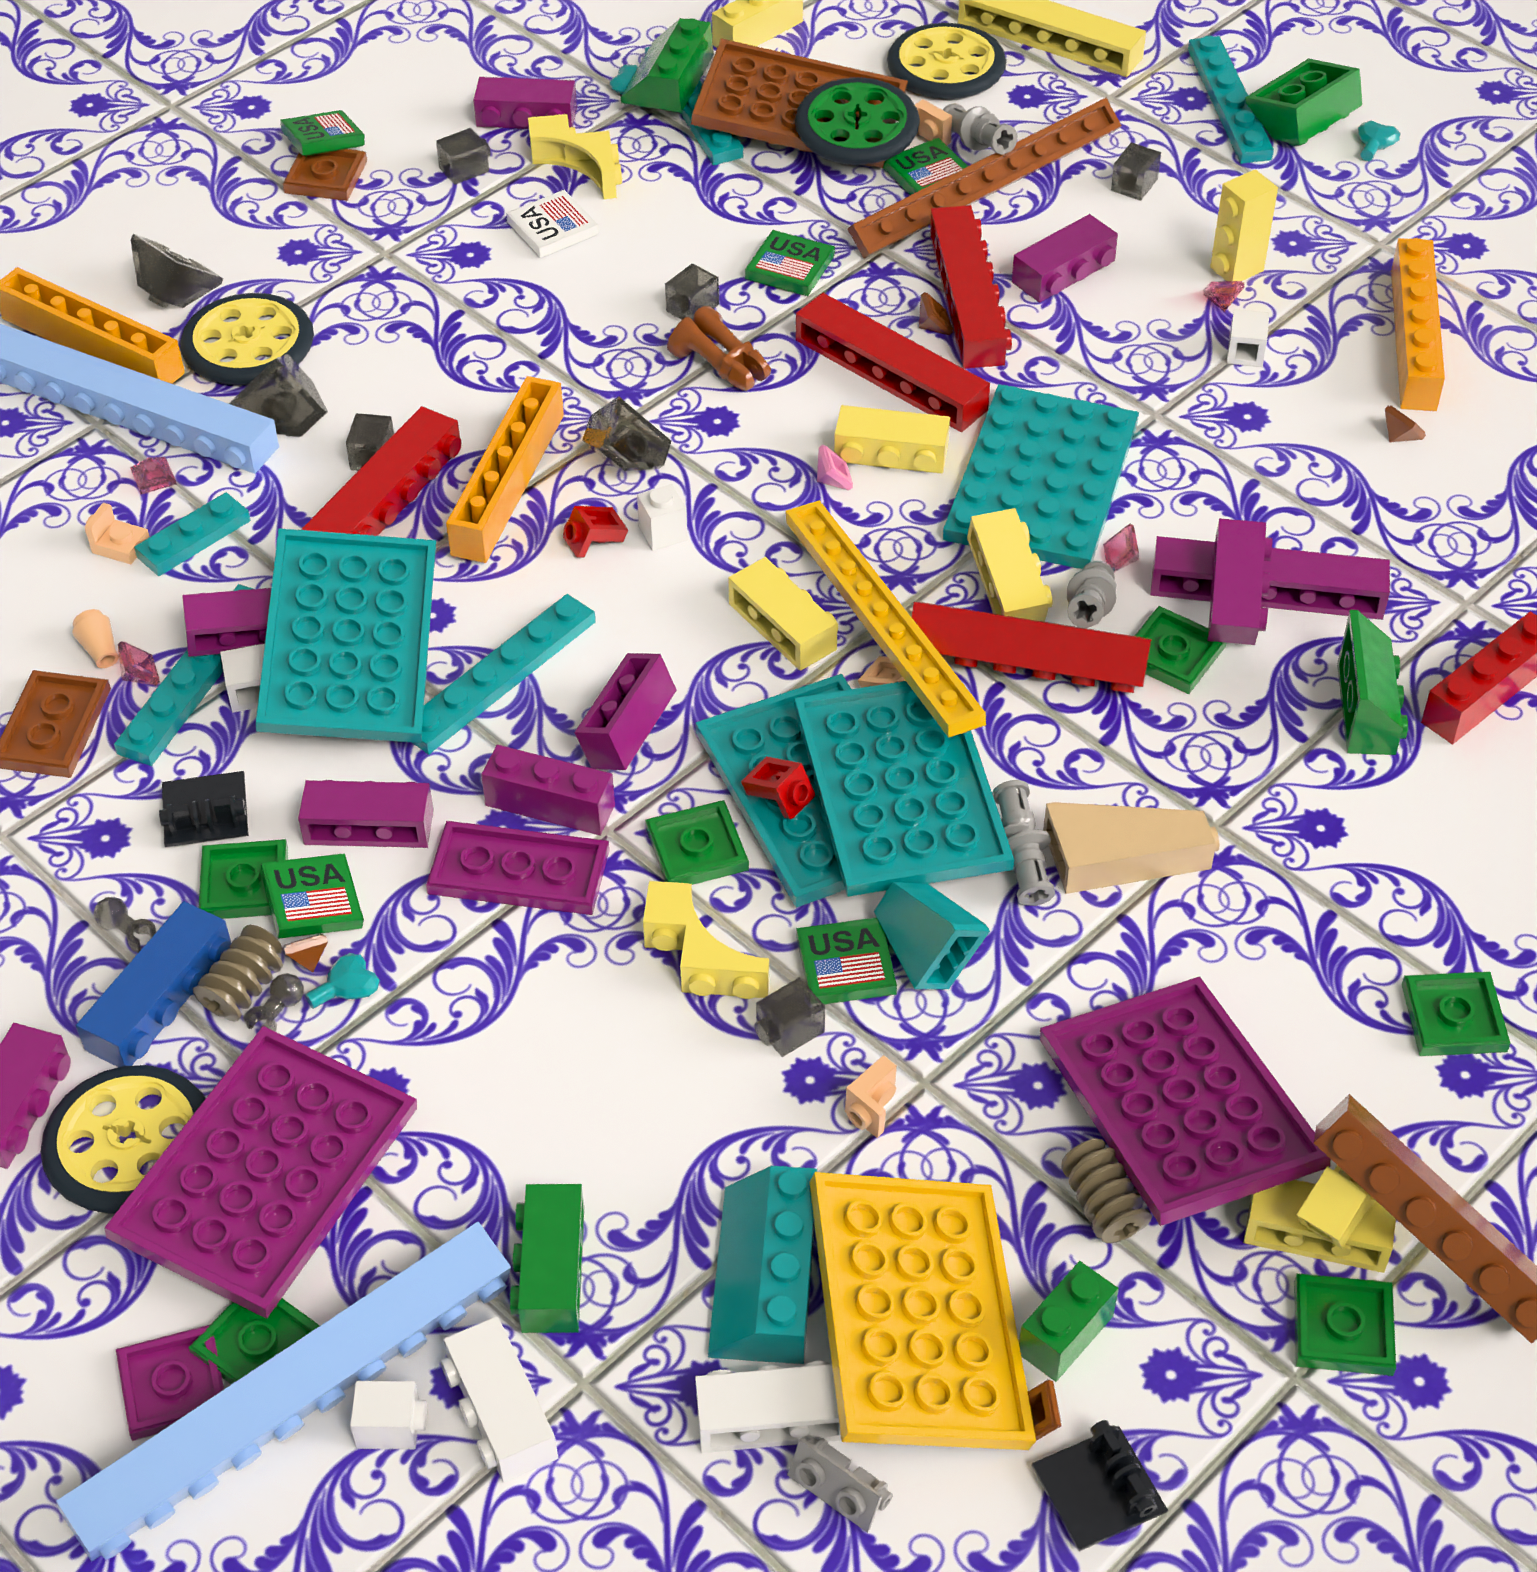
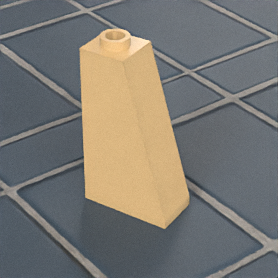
M1060 802L1046 803L1043 831L1050 835L1049 848L1066 894L1209 870L1212 868L1215 851H1219L1218 832L1214 826H1209L1204 811Z

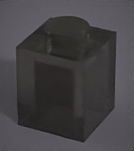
M471 127L436 140L439 168L454 185L489 172L488 157L491 155L489 145Z
M1131 142L1114 163L1111 191L1141 201L1158 180L1161 152Z
M693 263L665 283L666 311L682 320L685 317H690L693 320L694 314L699 308L703 306L717 307L719 305V277Z
M355 413L346 440L350 470L358 471L394 435L392 416Z
M799 977L756 1002L755 1031L763 1044L766 1046L772 1045L779 1055L784 1057L825 1032V1005Z

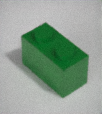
M1079 1261L1021 1326L1019 1340L1021 1357L1057 1382L1113 1318L1119 1288Z

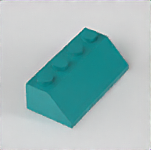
M769 1166L725 1187L708 1358L804 1364L815 1231L809 1182L813 1174L817 1172L816 1168Z

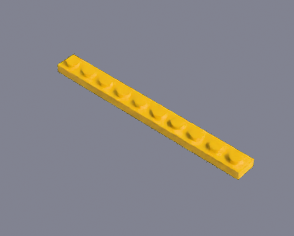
M819 500L786 510V523L948 738L985 726L986 712L822 502Z

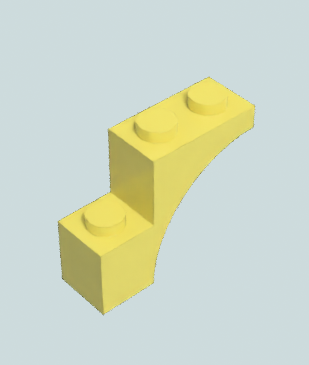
M567 114L528 117L533 164L559 165L579 171L597 184L602 192L603 199L617 198L616 185L622 184L621 165L619 164L618 145L611 144L609 131L576 133L575 127L569 128Z
M649 881L643 918L645 948H656L662 951L682 950L680 965L682 992L694 993L699 996L713 994L737 996L743 999L754 997L768 998L770 986L769 958L755 957L738 952L713 937L702 925L694 910L692 884Z
M1338 1165L1334 1170L1326 1167L1297 1213L1300 1224L1342 1249L1376 1200Z

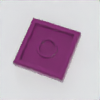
M210 1325L116 1349L129 1435L132 1441L158 1434L225 1389L221 1372L217 1369V1365L208 1359V1366L193 1355L188 1348L201 1334H204ZM213 1336L205 1342L208 1350L218 1356L215 1337Z

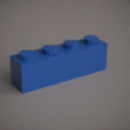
M183 901L75 1025L84 1051L118 1068L132 1066L137 1059L145 1056L156 1036L164 1027L169 1026L175 1020L178 1010L191 995H194L193 988L199 986L198 983L201 977L208 974L213 963L220 961V956L224 950L230 948L231 939L226 921Z

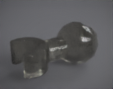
M115 896L105 897L95 906L94 918L99 926L107 930L119 929L126 934L129 947L137 953L142 948L140 939L134 936V932L137 934H148L151 938L156 933V926L152 921L147 919L134 920L130 917L126 904L120 898Z
M289 973L280 974L274 978L270 985V998L263 1006H255L249 1009L243 1018L247 1028L252 1029L258 1021L266 1020L262 1026L276 1032L277 1023L275 1018L282 1009L295 1006L301 1001L304 995L302 981L296 975Z

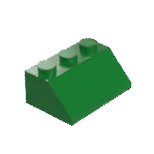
M680 18L658 36L651 44L622 94L621 103L682 113L714 55L711 22L698 21L693 18Z
M1308 58L1246 96V104L1273 139L1288 142L1291 146H1300L1307 143L1308 139L1316 134L1326 131L1329 126L1338 120L1348 117L1351 112L1363 105L1360 69Z
M1349 610L1337 662L1347 753L1396 755L1400 739H1406L1408 733L1407 715H1401L1400 710L1404 702L1403 685H1397L1400 673L1399 655H1393L1390 637L1358 610Z

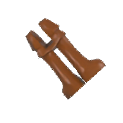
M711 306L699 308L695 312L693 320L690 317H685L681 320L668 339L667 350L672 355L682 359L690 355L692 351L697 352L716 369L722 379L727 380L731 385L743 391H748L754 387V378L762 381L771 374V367L760 352L754 349L749 341L742 343L723 323L721 314ZM714 339L721 346H723L729 353H724L711 340Z

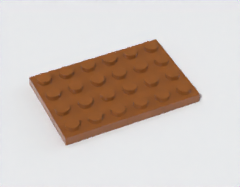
M721 38L693 110L691 124L708 130H718L735 134L739 137H749L766 141L770 144H779L805 152H812L803 143L796 131L795 116L805 96L815 88L842 78L862 77L890 83L905 93L908 81ZM838 99L834 102L838 104H845L849 101L845 99ZM869 100L867 103L877 105L882 102L879 100ZM858 111L856 112V121H855V129H856V130L859 129V112H858ZM826 117L817 119L819 122H829L832 120ZM885 119L883 120V122L887 124H894L897 122V120ZM835 137L832 140L843 142L848 139L845 137ZM876 137L866 139V141L872 143L881 141ZM884 161L863 165L883 168Z

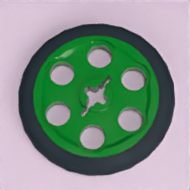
M862 77L842 78L815 88L805 96L795 116L796 131L803 143L812 152L827 160L851 165L873 164L900 154L911 144L918 133L920 124L916 106L911 98L901 89L887 82ZM838 99H845L849 102L845 104H838L834 101ZM869 100H879L882 103L873 105L867 102ZM857 111L859 112V129H858V130L855 129V121H856V112H857ZM822 117L832 119L829 122L817 121V119ZM895 119L898 122L894 124H887L883 122V120ZM835 137H845L848 140L837 142L832 139ZM876 137L881 141L872 143L866 141V139Z

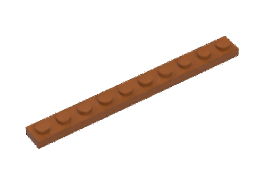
M1104 98L1018 141L1011 152L1003 155L994 153L852 224L847 230L865 259L930 226L931 208L971 205L1113 133L1122 125L1107 98Z

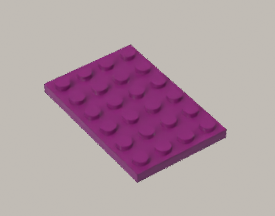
M1200 976L1040 1028L1041 1043L1109 1148H1114L1115 1157L1119 1163H1122L1124 1171L1160 1226L1324 1170L1326 1167L1330 1168L1331 1159L1313 1143L1314 1130Z
M262 1026L105 1226L106 1238L267 1319L417 1110V1099Z

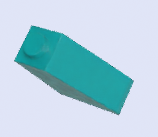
M893 882L874 910L914 989H949L990 932L985 923L927 883Z

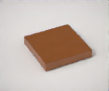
M343 149L306 156L299 152L283 182L284 193L348 201L367 163L366 152Z

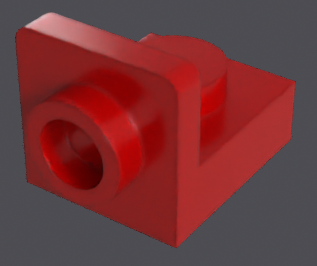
M574 506L570 518L564 526L563 538L576 557L584 558L591 541L598 543L624 542L628 529L613 507Z
M766 756L741 781L747 795L776 800L783 817L787 819H793L815 797V792L804 767L799 762Z

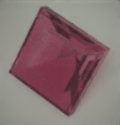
M1210 282L1203 289V295L1225 312L1244 289V282Z
M148 457L130 467L140 494L177 484L166 457Z
M1131 523L1103 544L1106 563L1111 566L1114 573L1139 560L1135 528Z
M123 641L118 644L122 680L156 686L160 680L152 654Z

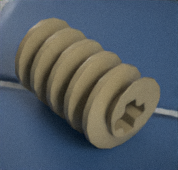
M250 924L245 926L240 934L241 936L232 941L230 948L224 950L221 954L220 961L213 963L209 973L201 977L198 983L199 986L193 988L195 997L205 1008L233 1022L241 1018L242 1014L239 1008L248 1009L251 1006L252 1000L249 995L259 996L263 990L260 983L269 984L273 978L271 971L278 972L283 967L282 960L277 955L282 953L281 943L269 931L256 925Z
M1094 1138L1070 1150L1061 1161V1169L1066 1177L1069 1178L1071 1188L1077 1193L1076 1198L1080 1205L1084 1207V1214L1088 1221L1092 1223V1230L1102 1242L1116 1243L1133 1236L1145 1228L1151 1221L1152 1215L1148 1209L1141 1208L1144 1200L1140 1194L1133 1193L1135 1186L1130 1178H1125L1127 1174L1123 1169L1122 1163H1118L1114 1148H1105L1106 1143L1103 1139Z

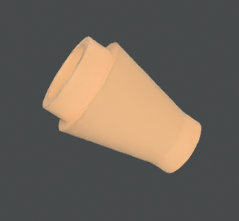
M96 609L86 610L77 615L73 621V636L94 659L97 667L108 668L113 666L118 661L119 656L115 648L109 617Z

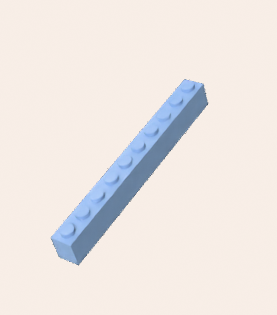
M0 324V382L254 474L279 448L275 423L271 418Z
M479 1221L58 1499L56 1502L59 1512L91 1562L101 1555L105 1560L112 1558L131 1543L130 1535L145 1525L150 1530L154 1529L172 1517L176 1512L173 1506L190 1495L193 1500H196L210 1492L219 1483L217 1477L232 1466L237 1471L245 1468L262 1454L260 1447L275 1437L281 1442L294 1435L304 1426L302 1419L315 1410L319 1409L321 1413H325L338 1405L346 1397L343 1391L354 1385L356 1381L375 1380L387 1369L385 1365L387 1361L399 1353L405 1358L419 1350L428 1341L425 1337L427 1334L439 1326L443 1330H447L456 1325L467 1315L465 1309L479 1299L485 1304L496 1298L507 1287L504 1282L508 1279L511 1266Z

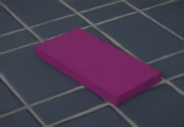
M446 821L426 884L427 893L430 895L593 915L610 851L609 841Z

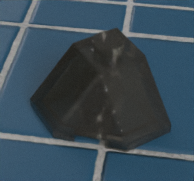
M133 234L130 239L137 285L150 294L148 299L161 307L167 308L169 304L184 308L220 286L224 279L203 264L191 258L187 259L169 250V247L157 241Z
M289 354L277 357L228 403L273 419L277 434L302 437L328 413L313 381Z
M619 396L589 417L582 439L584 443L607 462L625 472L660 469L665 465L671 440Z

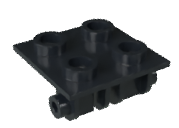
M244 771L162 782L163 810H159L161 826H164L165 847L249 836Z
M1102 1420L1091 1427L1090 1431L1093 1437L1031 1464L1079 1552L1168 1512L1167 1507L1120 1426H1110L1107 1420Z

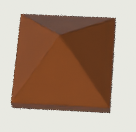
M924 292L921 294L919 328L951 335L953 327L947 310L928 293Z
M1393 406L1385 408L1390 442L1424 439L1426 436L1425 431L1416 422Z
M318 934L285 944L282 949L285 955L311 972H314L328 940L325 935Z
M1049 1379L1028 1391L1036 1441L1062 1426L1054 1382Z

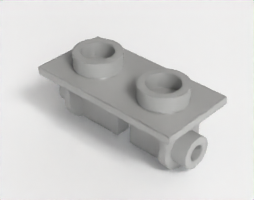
M811 1437L808 1441L801 1438L788 1476L861 1529L868 1532L877 1510L883 1511L892 1500L893 1494L887 1490L888 1484L878 1480L860 1466L851 1473L847 1469L852 1460L829 1445L828 1441L824 1438L819 1441L814 1437Z

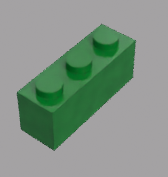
M526 1184L525 1203L516 1204V1230L523 1231L522 1243H515L513 1247V1271L520 1272L519 1285H511L510 1311L511 1315H519L522 1333H579L585 1214L582 1184Z

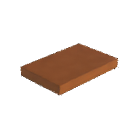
M33 670L0 738V769L71 778L111 690L109 680Z

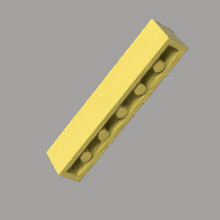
M959 0L958 24L972 26L989 34L1124 77H1128L1143 59L1146 31L1049 0Z

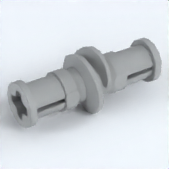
M952 103L943 109V111L952 115L951 133L957 132L963 144L969 149L980 151L990 146L994 152L1001 155L1014 149L1017 143V132L1014 127L1008 124H1000L998 118L986 108L975 106L965 111L963 106Z
M1092 561L1085 565L1083 570L1076 573L1069 581L1067 587V601L1069 603L1067 613L1070 621L1077 627L1087 629L1099 624L1102 617H1105L1112 611L1116 603L1117 584L1115 582L1114 570L1110 565L1103 561Z
M1022 780L1003 782L994 788L992 794L995 802L1000 806L1001 821L1014 857L1013 872L1017 875L1020 888L1017 892L1018 901L1022 905H1041L1050 901L1055 895L1054 886L1047 879L1045 871L1046 862L1041 851L1050 844L1051 838L1046 831L1035 830L1034 814L1030 811L1027 799L1030 794L1028 784Z

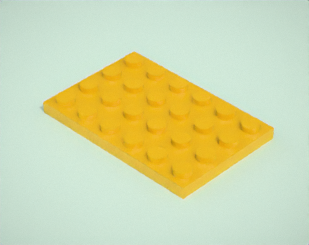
M815 1172L809 1184L841 1441L1030 1450L1036 1442L992 1186Z

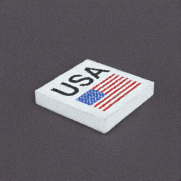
M565 190L506 213L507 223L540 258L599 234L598 224Z

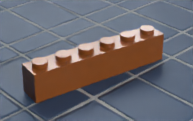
M1348 1094L1316 1125L1313 1143L1532 1344L1537 1339V1265L1354 1097Z

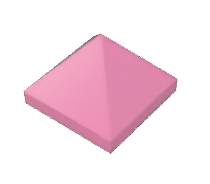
M821 445L818 448L817 482L850 490L853 488V482L846 461L827 446Z

